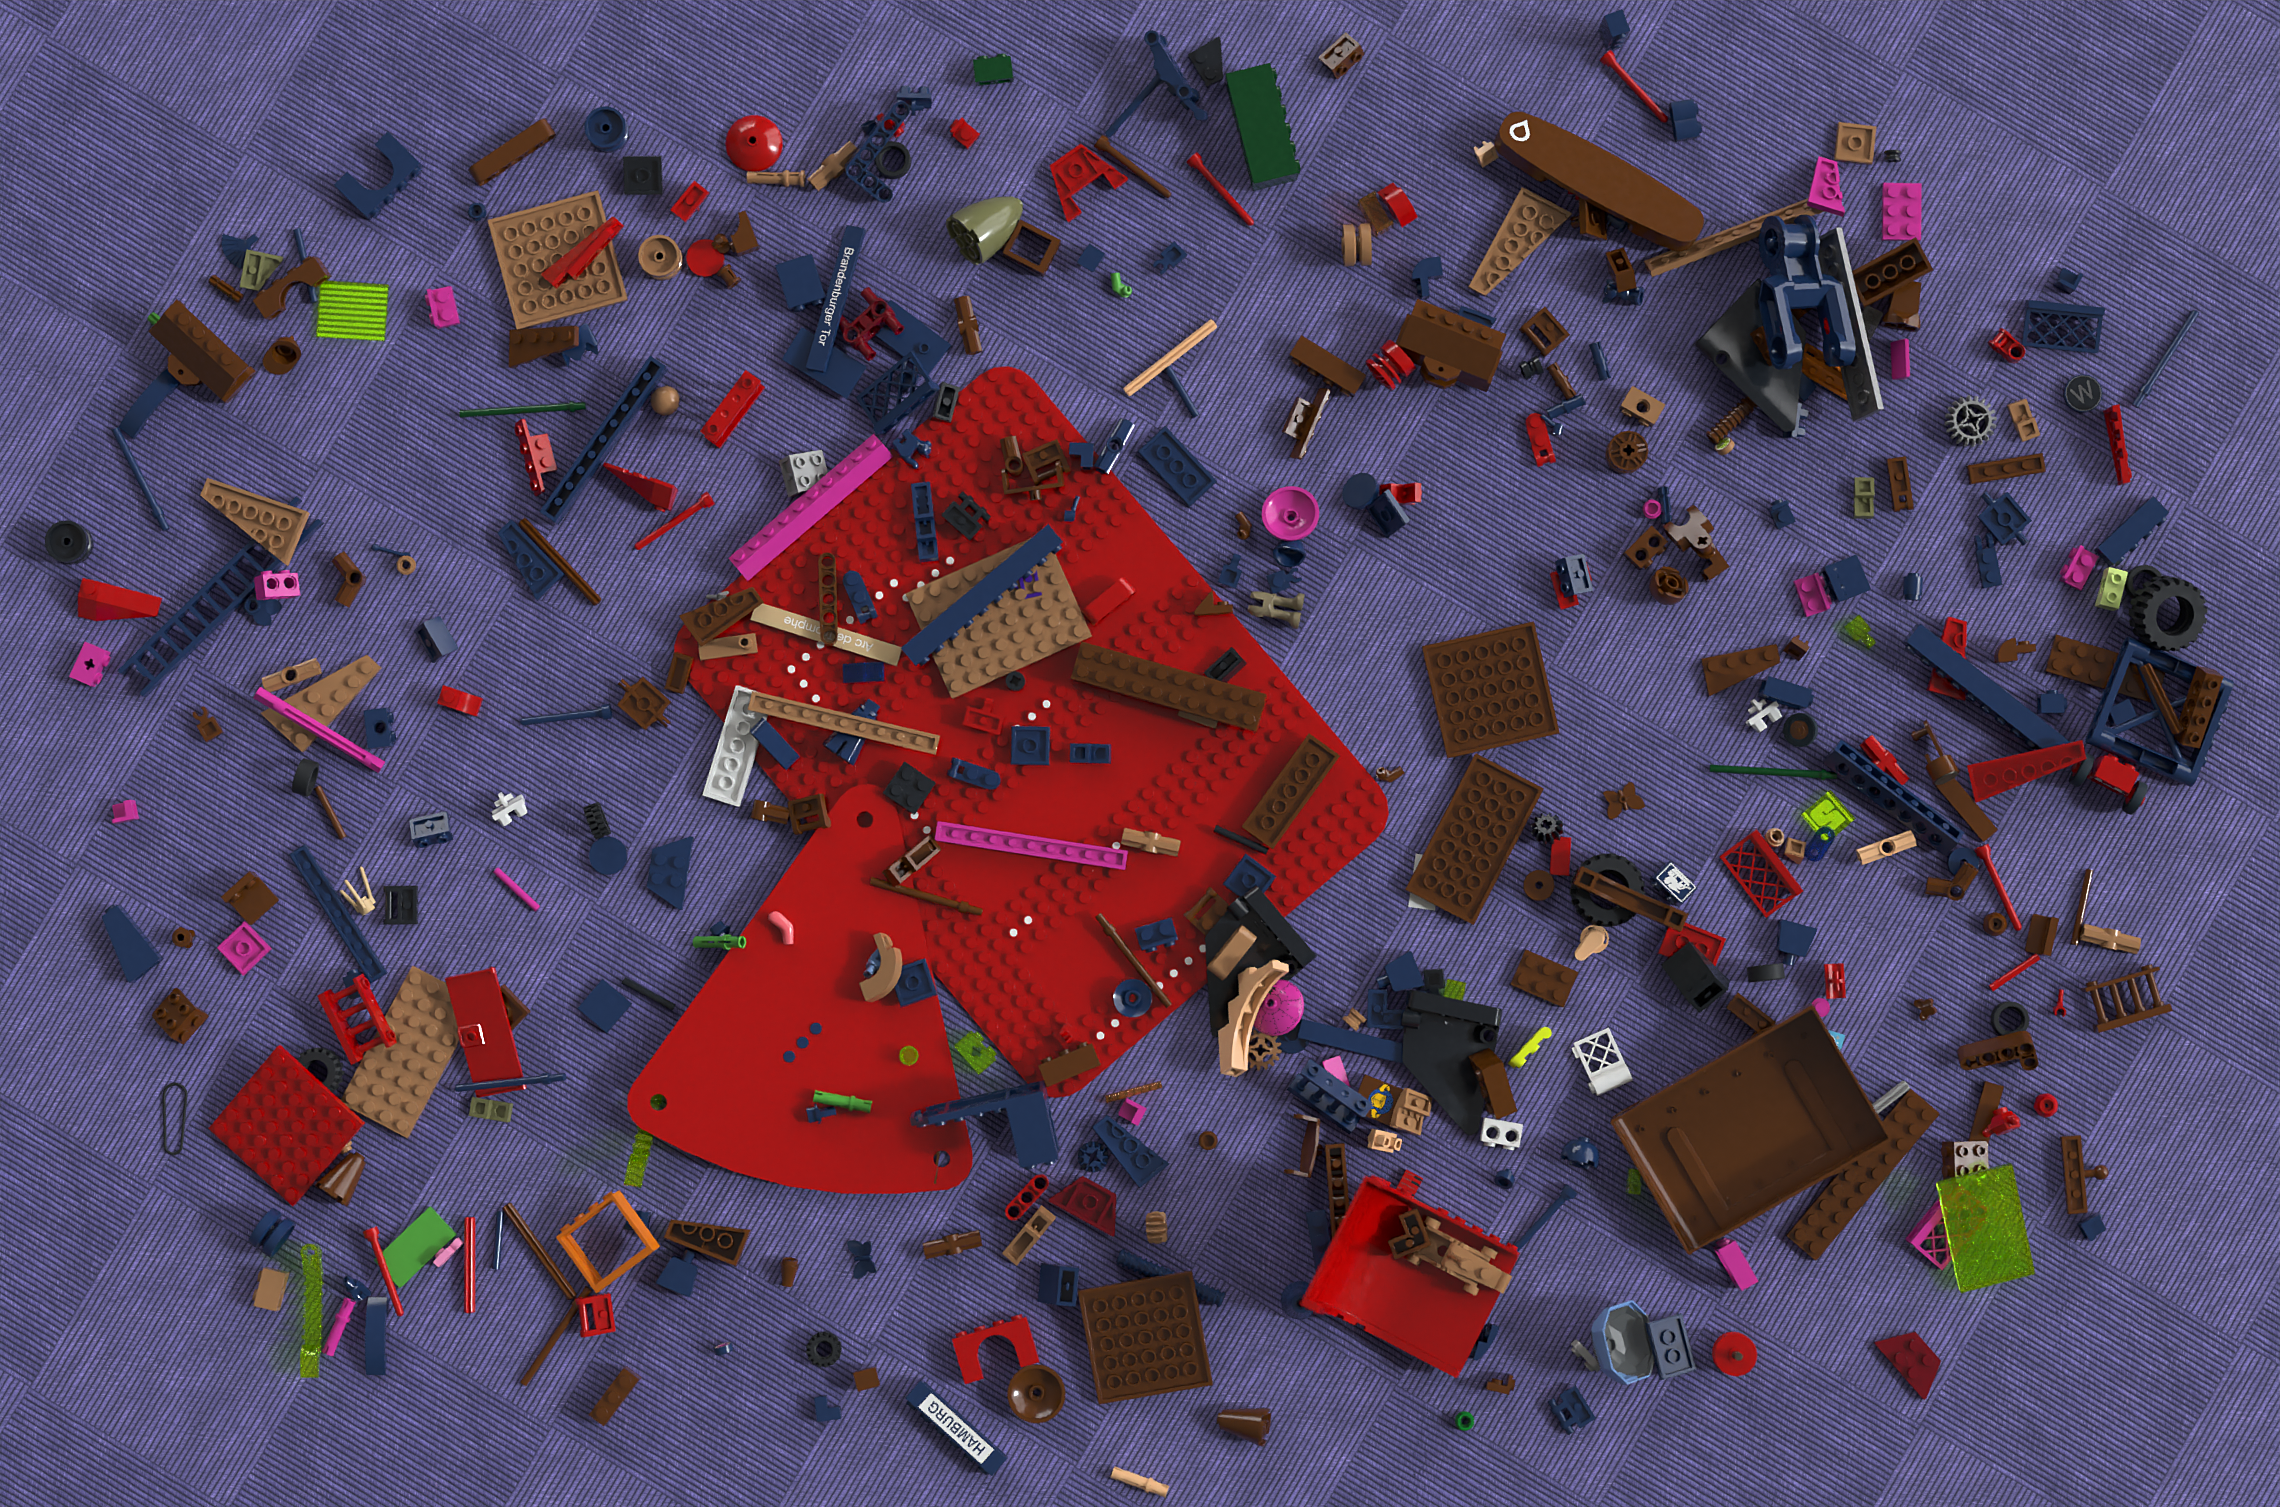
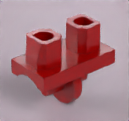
M1844 963L1824 964L1826 999L1846 998Z

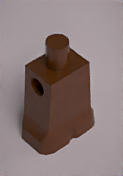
M1913 281L1891 293L1887 312L1882 317L1880 326L1908 332H1918L1920 330L1918 313L1921 292L1920 282Z

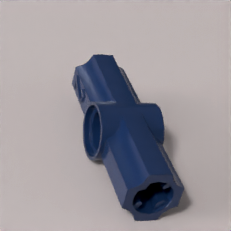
M1120 417L1093 466L1099 473L1109 474L1135 426L1131 421ZM1116 443L1118 450H1112L1109 444Z

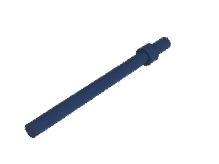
M2192 310L2146 383L2141 385L2138 390L2139 394L2133 401L2132 406L2139 408L2145 397L2149 396L2152 386L2200 314L2198 311Z
M119 427L114 428L112 432L152 509L151 514L153 518L157 519L163 532L167 531L170 528L163 516L165 514L164 511L158 506Z
M542 1073L540 1076L456 1084L455 1090L456 1092L538 1083L547 1085L552 1084V1082L565 1081L566 1074Z

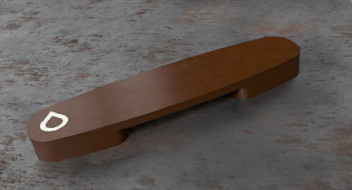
M1525 112L1510 113L1504 119L1495 136L1494 144L1497 152L1510 163L1537 181L1544 182L1550 179L1585 201L1628 222L1627 227L1630 232L1673 251H1685L1693 245L1703 228V214L1684 197L1614 154L1543 119Z

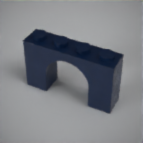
M388 131L374 144L392 163L393 176L388 185L379 190H369L364 188L348 172L334 184L369 220L376 218L381 213L380 209L385 204L389 205L395 199L394 196L408 186V182L412 178L419 176L423 168L422 164Z

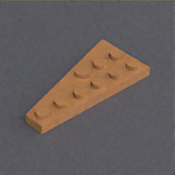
M1522 187L1468 288L1485 297L1557 230L1572 213Z
M207 478L200 496L288 566L310 513Z

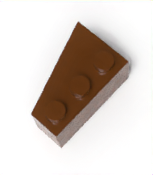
M1490 1048L1468 1056L1478 1080L1480 1092L1486 1101L1485 1108L1487 1113L1498 1120L1517 1112L1503 1061Z

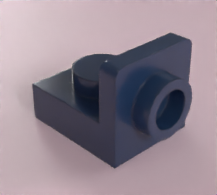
M1781 498L1771 503L1772 507L1768 510L1777 530L1796 522L1788 505L1789 500L1783 501Z

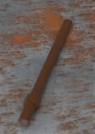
M874 877L870 881V885L958 909V912L966 914L968 912L981 916L983 911L982 908L968 905L969 903L965 901H954L902 885L893 887L890 882Z
M1099 913L1095 918L1104 928L1103 932L1107 937H1111L1166 1008L1172 1004L1171 1001L1120 938L1113 924H1109L1102 913Z
M585 1286L578 1297H587L592 1289ZM575 1299L571 1303L572 1307L520 1381L524 1386L528 1385L579 1309Z

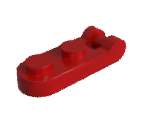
M1532 413L1526 418L1525 427L1536 466L1541 467L1544 463L1548 462L1550 464L1555 463L1556 458L1545 421L1540 418V414ZM1546 450L1547 455L1541 456L1540 451Z

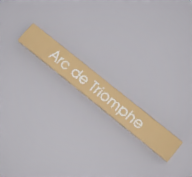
M761 604L753 611L752 621L822 643L820 621L766 604ZM839 627L838 640L833 645L834 647L894 666L898 665L902 649L899 646ZM827 632L824 635V640L827 642H831L835 638L832 632Z

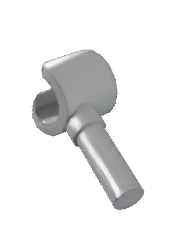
M724 591L717 595L707 594L706 598L718 601L727 597L726 595L729 592Z

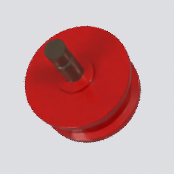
M1727 1332L1719 1336L1714 1342L1712 1358L1715 1365L1724 1373L1731 1376H1741L1748 1373L1754 1367L1757 1360V1350L1753 1341L1744 1334Z

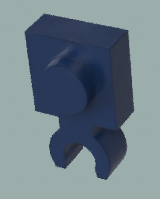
M1174 241L1160 254L1163 259L1155 261L1153 267L1162 265L1164 268L1160 271V275L1166 273L1169 265L1174 269L1187 257V254Z
M1298 568L1291 569L1289 574L1281 570L1266 576L1272 594L1291 588L1289 582H1300L1302 580L1301 577L1295 579L1292 575L1298 571Z

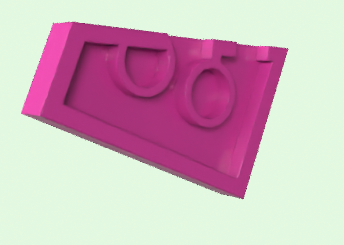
M1818 157L1806 206L1843 217L1845 210L1842 206L1843 197L1839 187L1840 178L1836 161Z

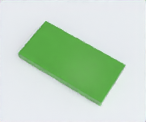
M431 1206L382 1252L391 1278L399 1288L403 1287L441 1248L457 1235Z

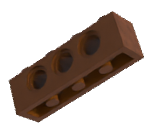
M2196 667L2179 718L2183 731L2174 734L2175 740L2182 745L2200 748L2224 677L2214 669Z

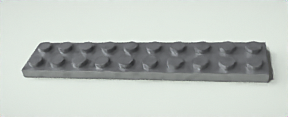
M1836 227L1819 237L1820 249L1818 251V259L1821 273L1833 276L1843 285L1856 350L1853 362L1848 366H1840L1852 421L1859 422L1883 410L1884 407L1842 228Z

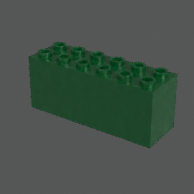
M1270 63L1226 73L1225 84L1253 191L1297 181L1301 170L1299 160H1295L1294 157L1296 156L1295 143L1290 141V124L1285 122L1286 108L1284 104L1281 105L1280 103L1282 93L1280 86H1276L1275 67L1271 68Z

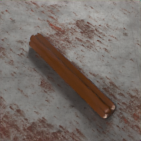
M2148 663L2141 666L2140 670L2172 734L2180 733L2183 731V728L2151 664Z

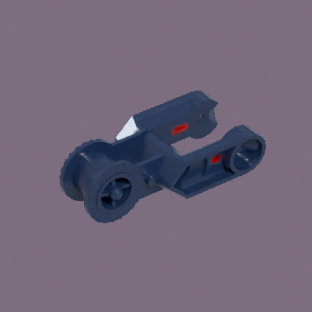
M1807 214L1797 216L1793 224H1785L1779 216H1769L1764 219L1760 228L1758 242L1760 257L1765 267L1770 270L1771 277L1765 278L1761 282L1758 304L1772 365L1778 370L1790 369L1793 364L1802 359V344L1799 336L1795 333L1790 309L1817 308L1823 335V356L1829 366H1848L1855 357V339L1843 285L1833 276L1821 273L1818 259L1820 234L1816 222Z

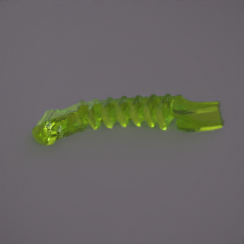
M661 1094L654 1095L650 1100L651 1107L654 1110H660V1104H662ZM637 1126L638 1134L635 1135V1143L632 1145L633 1154L631 1153L629 1157L624 1185L641 1188L651 1154L650 1149L653 1145L654 1135Z
M310 1243L304 1245L300 1251L303 1275H306V1282H303V1285L306 1286V1292L303 1293V1296H306V1303L303 1304V1307H306V1312L303 1314L305 1325H302V1328L305 1329V1335H301V1339H305V1344H302L300 1350V1378H319V1359L322 1349V1296L324 1293L322 1292V1285H324V1282H322V1275L324 1274L322 1268V1249L318 1244ZM313 1250L315 1251V1254H308L307 1251Z

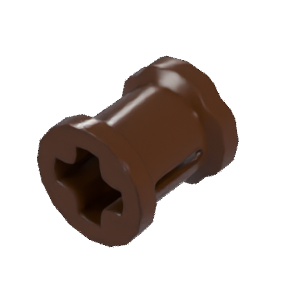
M730 264L724 266L716 274L727 284V289H732L742 280L735 275Z

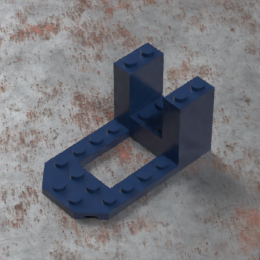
M1044 1080L926 1107V1111L921 1113V1110L912 1112L910 1116L911 1126L919 1128L930 1124L941 1126L946 1124V1121L952 1119L954 1122L965 1120L966 1116L970 1115L973 1118L981 1117L984 1115V1112L988 1111L999 1113L1003 1111V1108H1006L1020 1168L1025 1167V1170L1036 1168V1164L1044 1163L1045 1166L1056 1163L1055 1160L1059 1158L1058 1150L1060 1146Z

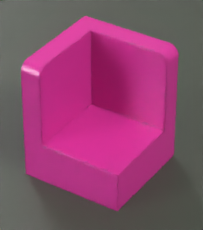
M126 800L123 803L112 806L115 818L112 819L113 824L139 819L135 800Z
M1126 1097L1118 1115L1138 1126L1147 1108Z

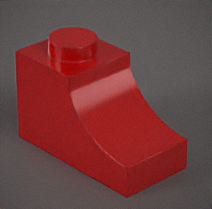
M443 685L437 703L477 717L483 698Z

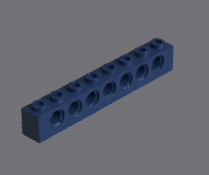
M1842 739L1833 747L1823 761V764L1829 769L1833 770L1945 856L1954 849L1965 833Z

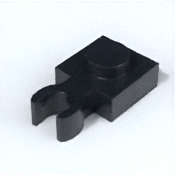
M1444 968L1424 970L1425 989H1431V994L1443 996L1440 988H1445Z

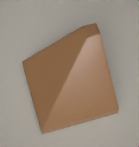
M1788 837L1784 854L1795 863L1801 864L1804 858L1806 842Z

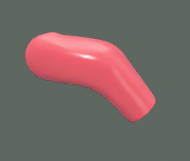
M771 912L768 919L780 929L783 944H793V925L780 912Z

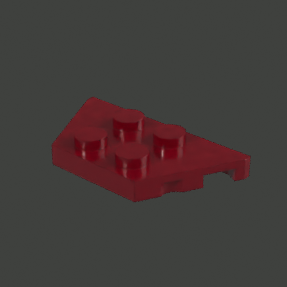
M1081 1176L1049 1199L1050 1203L1114 1237L1116 1221V1194Z
M1915 1331L1875 1341L1876 1347L1918 1395L1925 1400L1941 1363L1936 1354Z

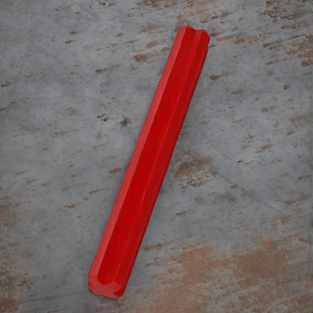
M475 1217L464 1218L465 1313L475 1312Z

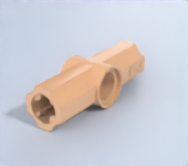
M1909 830L1856 849V853L1861 865L1917 845L1914 834ZM1885 842L1890 845L1888 853L1882 850V845Z

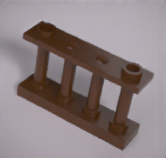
M2152 964L2142 966L2141 971L2101 983H2097V980L2085 983L2086 987L2081 988V991H2090L2099 1019L2097 1020L2098 1024L2092 1025L2094 1033L2104 1032L2173 1011L2171 1004H2164V1001H2161L2153 972L2159 971V966L2153 967ZM2146 976L2154 1002L2152 1008L2146 1009L2145 1006L2143 1007L2135 977ZM2127 980L2135 1006V1013L2127 1015V1012H2124L2116 983ZM2109 987L2117 1013L2115 1019L2109 1020L2108 1017L2106 1018L2098 988Z

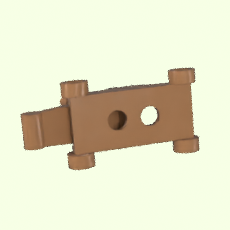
M1427 1216L1424 1223L1427 1224L1425 1229L1431 1246L1410 1253L1405 1259L1418 1266L1423 1259L1465 1281L1462 1289L1475 1296L1479 1291V1288H1477L1478 1283L1504 1294L1512 1276L1489 1263L1491 1258L1495 1259L1498 1252L1485 1245L1481 1252L1439 1231L1438 1228L1441 1222ZM1444 1245L1448 1249L1444 1257H1441L1438 1254V1248Z

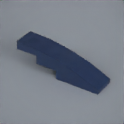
M930 482L911 484L919 561L920 563L938 561Z

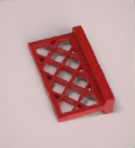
M1757 828L1719 856L1766 918L1803 892L1801 886ZM1750 839L1754 844V852H1742L1743 844ZM1756 848L1761 854H1756ZM1730 853H1738V865L1730 864L1725 857ZM1742 854L1753 856L1752 866L1740 865ZM1755 856L1764 857L1766 860L1765 869L1754 867ZM1740 868L1751 869L1750 880L1740 878ZM1753 869L1765 871L1763 882L1752 880ZM1767 871L1777 874V884L1765 882ZM1779 880H1781L1784 885H1780ZM1744 882H1749V887ZM1751 883L1763 884L1761 895L1752 894L1750 891ZM1765 885L1776 886L1775 897L1763 896ZM1778 887L1787 888L1791 895L1785 899L1777 898ZM1763 898L1774 900V906L1768 912L1762 907Z

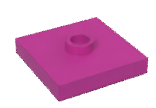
M246 921L217 947L243 976L272 950Z

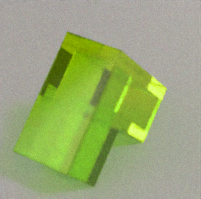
M1628 1168L1626 1193L1640 1195L1641 1174L1638 1169Z

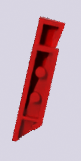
M611 217L546 269L541 276L556 289L569 275L576 280L622 230L624 225L615 217Z

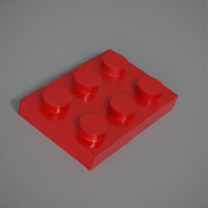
M1685 922L1681 932L1667 927L1658 954L1669 958L1690 941L1716 966L1726 938Z

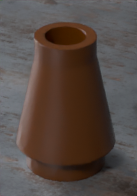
M784 1257L782 1262H780L781 1285L793 1287L799 1267L798 1259Z

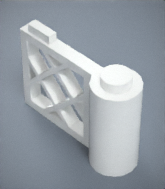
M1609 1028L1573 1043L1575 1047L1571 1049L1575 1058H1580L1590 1079L1588 1087L1592 1094L1596 1093L1599 1096L1633 1081ZM1607 1033L1610 1040L1608 1047L1597 1044L1599 1036ZM1585 1042L1593 1045L1590 1055L1582 1053L1579 1045ZM1595 1046L1606 1050L1603 1060L1592 1056ZM1608 1051L1615 1053L1619 1061L1613 1064L1606 1062L1605 1058ZM1590 1059L1601 1062L1599 1070L1591 1073L1588 1067Z

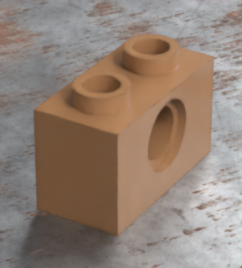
M1632 386L1619 409L1622 410L1621 413L1630 418L1633 416L1639 419L1638 422L1641 425L1653 427L1665 404ZM1637 404H1644L1646 412H1639L1636 408Z

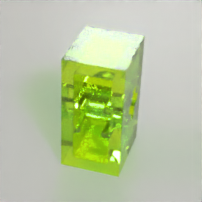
M971 1030L954 1047L980 1075L997 1060L995 1058L997 1053L991 1046L986 1047L982 1041L985 1039L978 1031L974 1033ZM974 1046L976 1048L981 1047L980 1053L982 1055L980 1057L979 1055L974 1056L972 1054Z

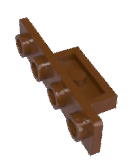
M1319 388L1313 403L1296 397L1282 430V433L1297 440L1290 458L1301 460L1306 454L1309 440L1314 435V428L1321 419L1324 405L1329 400V389Z

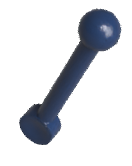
M378 544L371 546L373 551L380 550L398 556L411 557L408 552L394 551L380 547Z

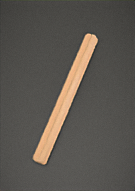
M1212 319L1206 322L1126 385L1123 389L1128 396L1134 394L1217 328L1215 322Z

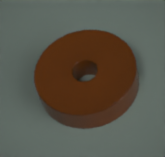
M1532 871L1524 879V892L1532 900H1545L1554 891V880L1546 871ZM1536 882L1542 883L1541 889L1535 887Z

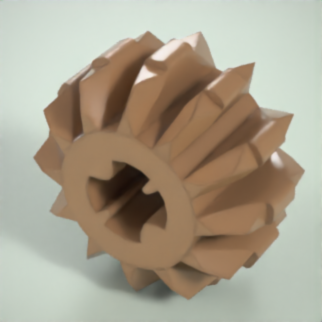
M1154 1211L1146 1215V1233L1149 1243L1161 1244L1167 1241V1218L1164 1212Z

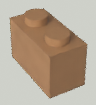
M270 1267L263 1268V1271L260 1270L257 1282H259L258 1290L255 1289L252 1300L255 1301L254 1306L279 1311L290 1272Z

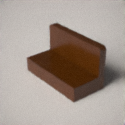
M2033 914L2025 951L2043 956H2051L2059 918Z

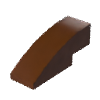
M929 834L889 865L882 873L890 884L895 887L921 868L942 849L931 834Z

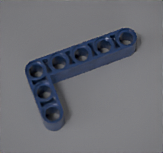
M896 100L892 103L844 166V171L851 180L882 203L889 202L893 197V192L887 184L867 168L909 115V105L903 100ZM899 104L905 105V112L903 114H897L895 111ZM888 119L894 122L891 129L884 128V122ZM881 135V143L873 144V136ZM863 150L870 151L868 159H861L860 153ZM851 165H857L859 168L858 172L854 175L848 172ZM866 177L873 178V184L871 186L864 185V179ZM883 188L888 190L886 198L879 197V191Z

